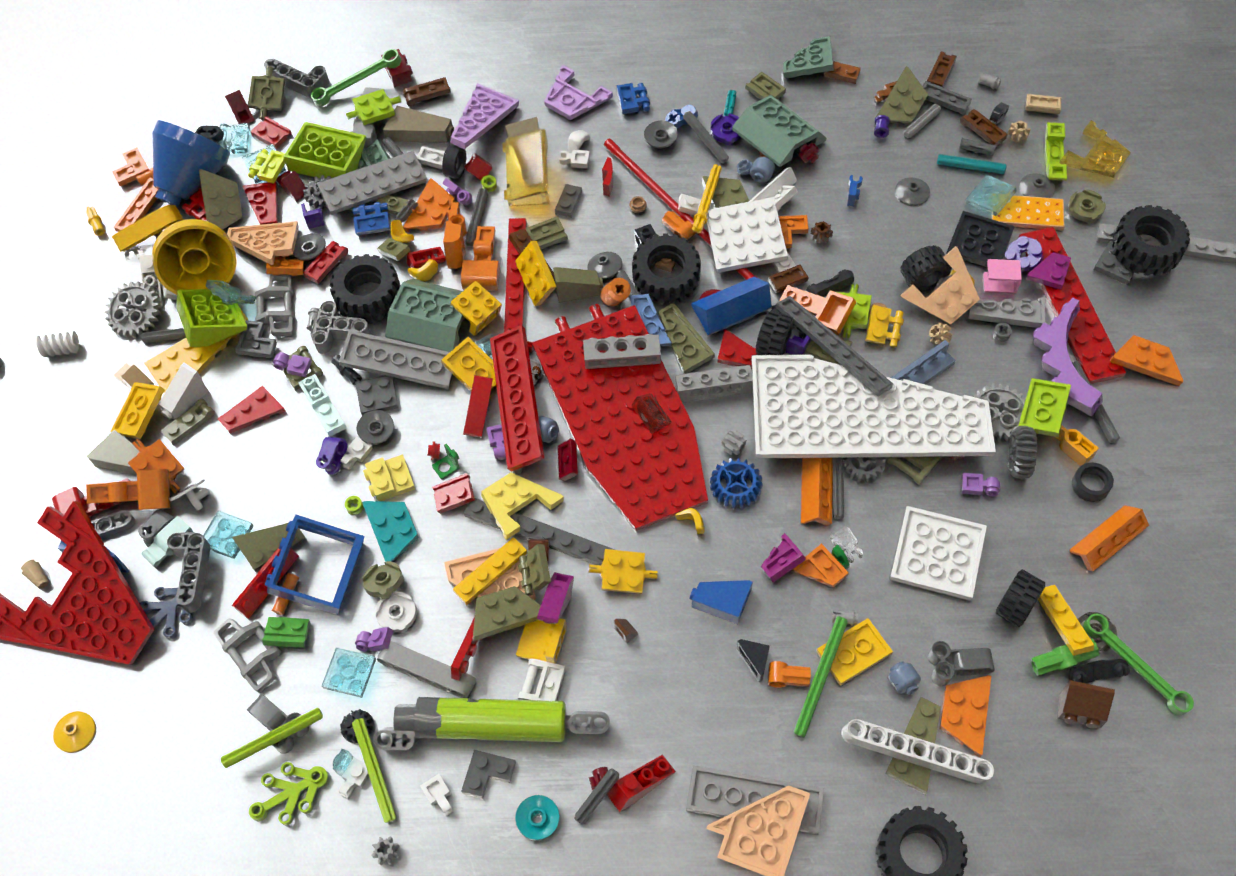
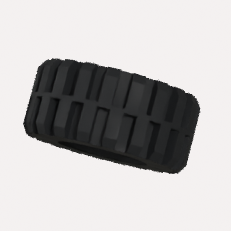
M1139 206L1129 210L1121 218L1112 237L1113 253L1115 256H1118L1117 260L1120 264L1123 263L1124 267L1128 270H1134V273H1143L1145 276L1166 274L1171 269H1175L1181 261L1190 243V233L1188 228L1186 229V223L1180 220L1181 217L1178 214H1173L1172 210L1162 209L1161 206ZM1137 235L1155 237L1163 246L1148 245L1140 240Z
M663 233V236L657 234L652 239L647 238L644 240V245L640 244L637 247L632 261V278L637 291H641V295L649 294L653 303L658 301L661 305H664V303H669L670 305L672 303L675 304V301H684L685 296L690 297L693 291L697 289L701 272L700 255L692 243L688 244L686 238L682 237L681 239L676 234H673V236H669L668 233ZM667 258L678 263L683 268V271L672 278H661L654 275L650 268L655 263L661 261V259Z
M363 254V256L356 255L353 259L348 258L344 261L343 265L340 264L337 267V271L333 272L332 279L330 280V292L340 314L343 317L362 318L368 324L374 323L376 320L381 321L385 316L388 317L389 309L401 286L392 263H389L383 257L380 259V256H370L369 254ZM373 282L380 284L370 294H352L358 286L364 283Z
M914 806L911 810L908 807L902 809L899 814L895 813L885 824L877 840L876 855H878V860L876 862L878 868H881L883 871L881 875L963 876L964 868L967 866L968 858L965 857L968 849L967 844L962 842L965 838L962 831L957 832L955 829L957 824L953 820L951 822L947 821L945 813H934L935 808L927 807L926 810H922L921 806ZM908 834H924L936 842L942 854V863L939 869L930 874H923L914 871L904 862L900 852V845Z

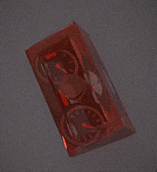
M651 393L637 396L632 403L633 409L651 434L671 424V420Z

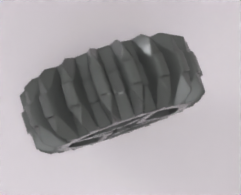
M1020 425L1015 426L1011 431L1007 453L1011 477L1018 479L1030 478L1035 471L1038 444L1036 432L1032 427Z

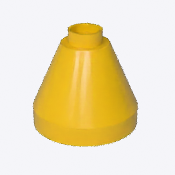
M186 219L170 225L158 236L152 250V262L158 280L167 290L176 295L177 290L223 289L231 281L236 270L237 258L231 239L220 227L204 220Z

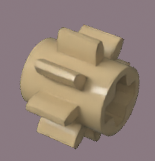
M1017 121L1015 124L1011 123L1007 134L1011 135V140L1014 142L1026 141L1031 129L1027 128V123Z
M941 322L932 326L929 331V336L932 337L930 342L938 345L946 340L949 343L953 335L949 332L951 327Z

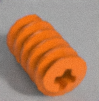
M624 278L613 279L600 292L602 302L612 307L620 304L630 295V284Z

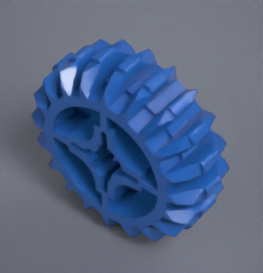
M730 458L729 463L723 460L722 466L717 464L716 470L712 471L710 490L713 491L714 498L718 497L719 503L724 501L725 507L732 504L733 509L736 505H739L742 509L744 503L750 506L751 501L755 502L757 496L761 494L763 487L761 482L762 475H759V469H754V463L748 465L747 459L744 462H740V458L737 461H733ZM747 477L752 483V486L750 488L747 486L746 483ZM722 479L726 480L727 486L725 489L720 483Z

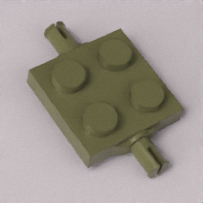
M266 66V75H252L248 107L259 109V119L265 120L267 111L282 110L285 79L272 76V66Z

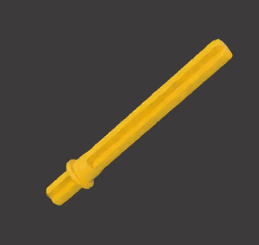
M714 164L711 169L698 212L694 215L693 232L701 233L703 226L707 223V214L722 170L721 166Z

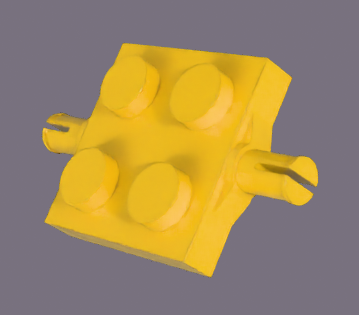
M605 549L601 566L589 564L588 573H600L602 579L601 590L642 594L644 579H657L658 571L646 570L644 564L645 553Z

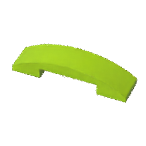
M1047 122L1045 166L1048 180H1067V164L1064 163L1065 123Z

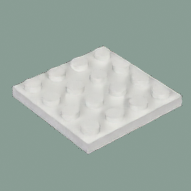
M774 197L709 209L707 228L717 273L788 260Z
M907 506L890 580L971 601L987 526Z

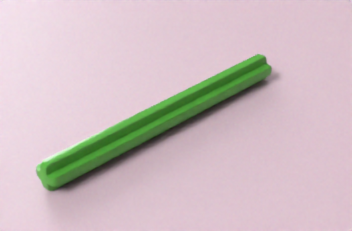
M836 617L794 729V733L800 737L806 736L847 626V619L843 617Z

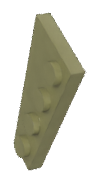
M674 303L658 311L659 318L671 341V346L683 374H687L715 358V353Z
M920 697L904 734L935 744L941 706ZM914 747L915 754L921 756L920 750ZM893 757L885 774L925 795L927 794L931 769Z

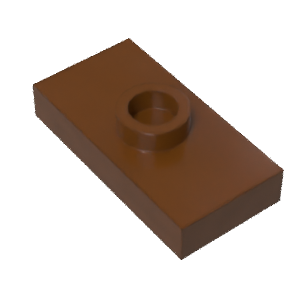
M800 264L769 276L768 282L777 294L785 291L787 285L795 287L807 282L809 277Z

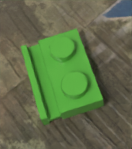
M268 617L264 638L262 639L263 645L305 648V640L307 639L310 626L309 619Z

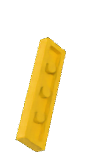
M513 537L453 588V592L467 606L519 561L520 556H525L527 550Z
M1055 585L1045 587L1038 601L1072 655L1075 656L1093 651V642Z

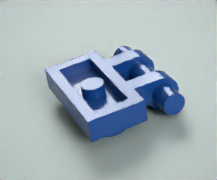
M633 83L616 85L622 114L639 112L638 106L643 107L644 111L650 110V100L647 97L648 92L643 83H638V87H633Z
M376 202L374 205L365 206L364 204L353 208L354 215L360 214L358 217H353L355 234L358 236L391 230L388 212H382V210L388 209V204ZM369 212H375V214L367 215Z

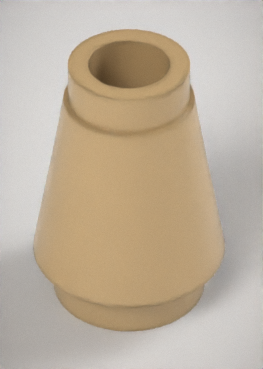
M31 559L21 566V574L37 586L38 589L48 585L49 581L40 562Z

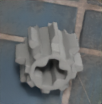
M737 430L736 432L729 431L721 442L722 446L725 447L724 451L730 455H739L746 445L747 440L743 438L744 435Z
M391 836L388 839L386 838V840L379 837V842L372 844L375 851H373L374 853L371 856L374 859L378 858L379 865L385 862L392 865V860L399 858L396 851H398L397 849L400 846L398 843L393 844ZM388 847L389 849H387V854L384 855V848Z

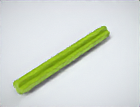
M317 707L223 755L220 758L222 765L228 768L323 719L322 711Z
M363 718L356 719L352 722V726L385 823H389L396 819V814L365 720Z

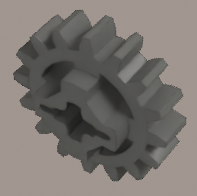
M322 175L320 179L315 177V181L309 180L310 185H305L306 189L303 192L309 206L314 205L315 209L320 206L321 209H324L326 203L317 183L331 179L330 176L324 178V175Z
M843 457V467H846L845 473L851 472L850 478L858 477V482L861 479H865V482L868 483L869 478L875 481L877 476L881 477L886 466L884 464L886 457Z

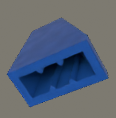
M753 581L699 582L697 589L693 588L689 599L692 600V608L738 625L752 591Z

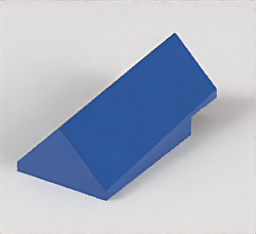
M754 276L691 303V306L707 335H711L771 309L770 285L768 282Z

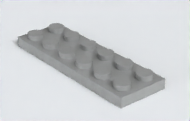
M414 151L317 183L330 214L333 215L427 182V177Z
M352 330L348 331L339 359V365L446 389H449L452 373L441 363V360L450 352Z
M693 765L686 811L724 817L789 785L810 793L799 831L819 834L824 788Z

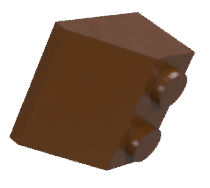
M1070 680L1059 694L1057 719L1064 720L1068 724H1085L1088 728L1092 729L1102 728L1108 721L1115 689Z

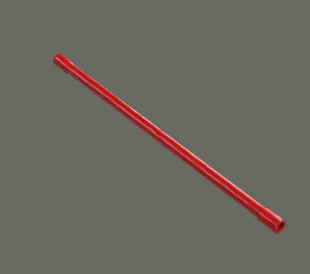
M609 138L604 142V147L628 167L685 222L690 221L694 224L693 217L690 214L678 211L679 204L630 159L612 139ZM703 228L701 233L697 234L711 246L709 233ZM747 268L735 269L745 280L754 277Z

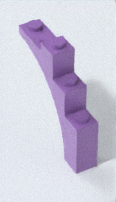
M1072 298L1069 303L1063 305L1061 313L1058 317L1053 318L1050 325L1043 323L1040 328L1038 327L1034 331V346L1046 351L1041 359L1042 368L1044 371L1055 376L1052 382L1071 385L1067 403L1092 416L1102 404L1103 396L1100 391L1089 385L1079 375L1067 351L1068 334L1072 322L1080 311L1079 300Z

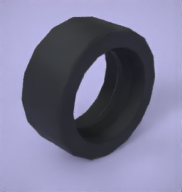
M449 145L446 148L442 161V171L446 177L459 179L462 176L467 160L466 149L459 148L456 145Z
M1094 462L1081 465L1072 478L1074 492L1078 497L1089 502H1098L1106 498L1114 483V478L1108 468ZM1084 474H1094L1103 481L1104 488L1099 491L1090 490L1082 483L1081 477Z

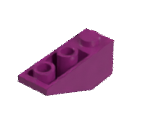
M554 572L551 582L547 586L537 619L549 624L558 623L571 599L574 576Z

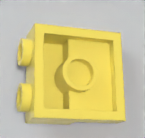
M403 454L385 461L382 457L365 463L366 469L363 470L366 481H371L372 485L368 487L372 497L376 496L378 501H384L415 489Z

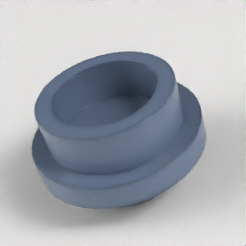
M748 159L740 161L737 164V172L740 175L749 174L753 163Z

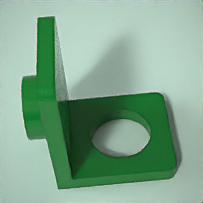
M447 443L444 444L447 456L432 464L433 470L441 480L460 469L458 463L460 458L454 449L451 450ZM443 463L450 465L449 470L446 472L439 470V466Z

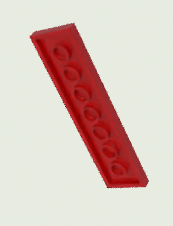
M522 325L490 338L507 469L511 472L545 459L526 330Z

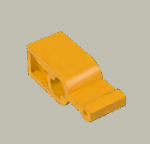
M1063 425L1061 426L1059 437H1055L1060 441V449L1079 466L1093 459L1099 449L1075 429L1067 430Z

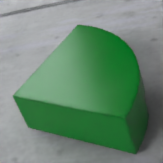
M836 545L832 548L831 554L845 569H848L850 564L841 547Z

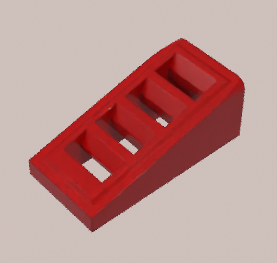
M440 246L410 252L407 254V265L409 268H421L429 260V256L431 260H435L440 264L446 261V256Z

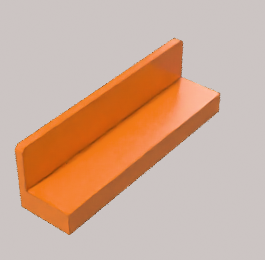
M832 457L802 458V524L817 521L825 526L832 524Z
M1123 506L1069 550L1070 553L1081 556L1087 570H1096L1149 526L1143 509Z

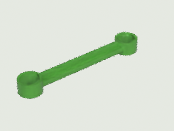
M389 49L384 52L383 58L327 89L323 87L314 89L311 93V98L317 106H325L329 103L331 96L385 67L396 68L401 63V57L397 50Z
M1092 614L1085 620L1083 628L1087 635L1093 638L1100 637L1122 659L1126 660L1135 671L1167 699V706L1173 714L1184 715L1192 710L1194 701L1191 695L1185 691H1176L1108 629V620L1103 615ZM1090 620H1097L1102 625V632L1093 630L1090 626ZM1176 696L1181 697L1185 701L1186 710L1179 709L1174 702Z

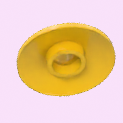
M73 711L64 715L57 722L53 730V741L57 748L67 753H74L87 747L95 735L96 725L94 719L83 711Z

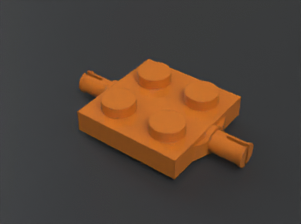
M136 439L137 443L134 441L132 444L139 453L128 464L136 473L138 470L169 469L170 489L174 494L177 493L176 489L179 491L181 488L174 479L185 468L160 439L147 447L144 446L140 439Z

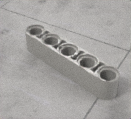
M390 641L388 649L381 650L377 657V661L381 664L459 698H467L476 682V678L468 673H463L459 681L452 679L451 666Z

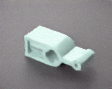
M176 516L155 536L154 542L147 549L143 550L141 555L153 567H157L166 556L174 554L167 545V539L171 534L194 531L179 516Z

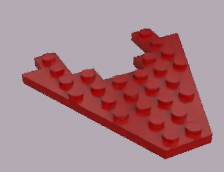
M72 501L65 514H62L52 506H47L37 524L67 544L57 563L72 574L52 605L40 596H35L25 611L0 593V639L118 663L133 664L155 630L81 504L78 501Z

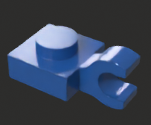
M853 175L850 176L847 206L854 207L855 200H859L860 189L857 188L862 185V176H860L859 181H854Z

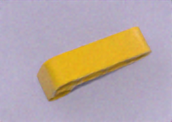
M165 205L118 231L111 237L119 251L125 252L163 231L170 225L184 219L176 205Z

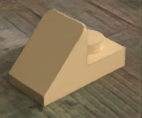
M127 362L113 375L115 379L129 389L132 388L134 382L154 384L135 364L129 365Z

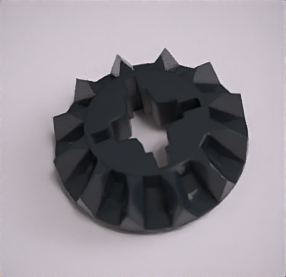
M361 709L351 710L349 714L343 717L342 723H340L341 734L348 742L358 743L354 729H351L354 719L363 718L369 736H371L374 730V720L368 712Z

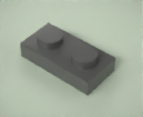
M565 184L556 205L555 214L572 218L582 194V187Z

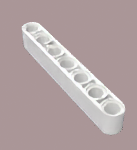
M859 719L851 720L841 731L843 739L850 744L972 783H982L989 780L994 774L993 765L987 760ZM850 727L856 728L858 736H854L851 733ZM872 733L878 736V743L872 740ZM893 740L899 743L900 749H896L893 746ZM914 747L920 750L921 756L915 754ZM935 753L941 757V763L935 759ZM956 760L962 763V770L957 767ZM978 767L983 770L984 776L978 773Z

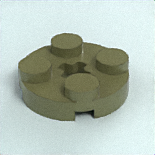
M1083 190L1079 193L1075 192L1068 203V214L1080 221L1092 224L1103 215L1106 204L1101 200L1102 196L1095 191Z
M386 561L384 562L385 565L380 566L375 564L365 572L362 580L364 582L363 587L368 595L387 599L404 582V576L400 567L394 562Z

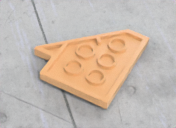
M298 221L233 227L228 229L227 235L231 239L233 246L273 265L275 256L286 257L293 255L299 225Z
M500 548L444 562L449 583L453 586L458 585ZM520 561L476 598L513 586L525 593L521 585L523 580L522 573L519 572L518 567ZM533 590V595H530V596H529V597L532 598L533 600L536 599L534 590Z
M788 785L708 824L706 829L724 835L717 858L765 876H784L810 793Z

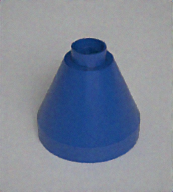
M157 120L152 130L153 184L158 189L155 198L179 207L181 200L187 201L201 188L199 170L202 169L216 175L225 167L230 152L219 144L193 131L167 121Z

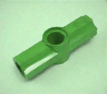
M1091 638L1094 644L1093 651L1073 656L1067 645H1063L1030 660L1034 672L1037 676L1058 669L1060 671L1078 665L1079 662L1099 656V649L1096 642Z

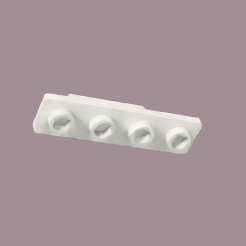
M787 167L750 201L774 197L776 209L779 211L781 206L790 201L798 192L796 187L792 186L797 182L792 168Z

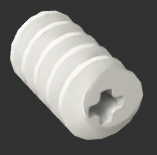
M74 330L72 331V336L66 331L65 337L59 332L57 338L54 333L50 334V339L47 334L43 335V340L39 335L35 338L37 350L44 358L55 355L60 356L63 353L66 355L70 353L75 354L79 350V337Z

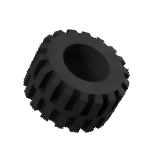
M933 245L920 248L903 261L900 271L909 287L914 284L920 292L927 291L936 287L940 279L950 275L952 267L943 258L945 254L939 246Z
M772 310L766 315L756 342L757 355H784L787 340L791 338L794 326L793 317Z
M1023 569L1020 570L999 603L996 614L1018 627L1022 626L1043 592L1045 581Z

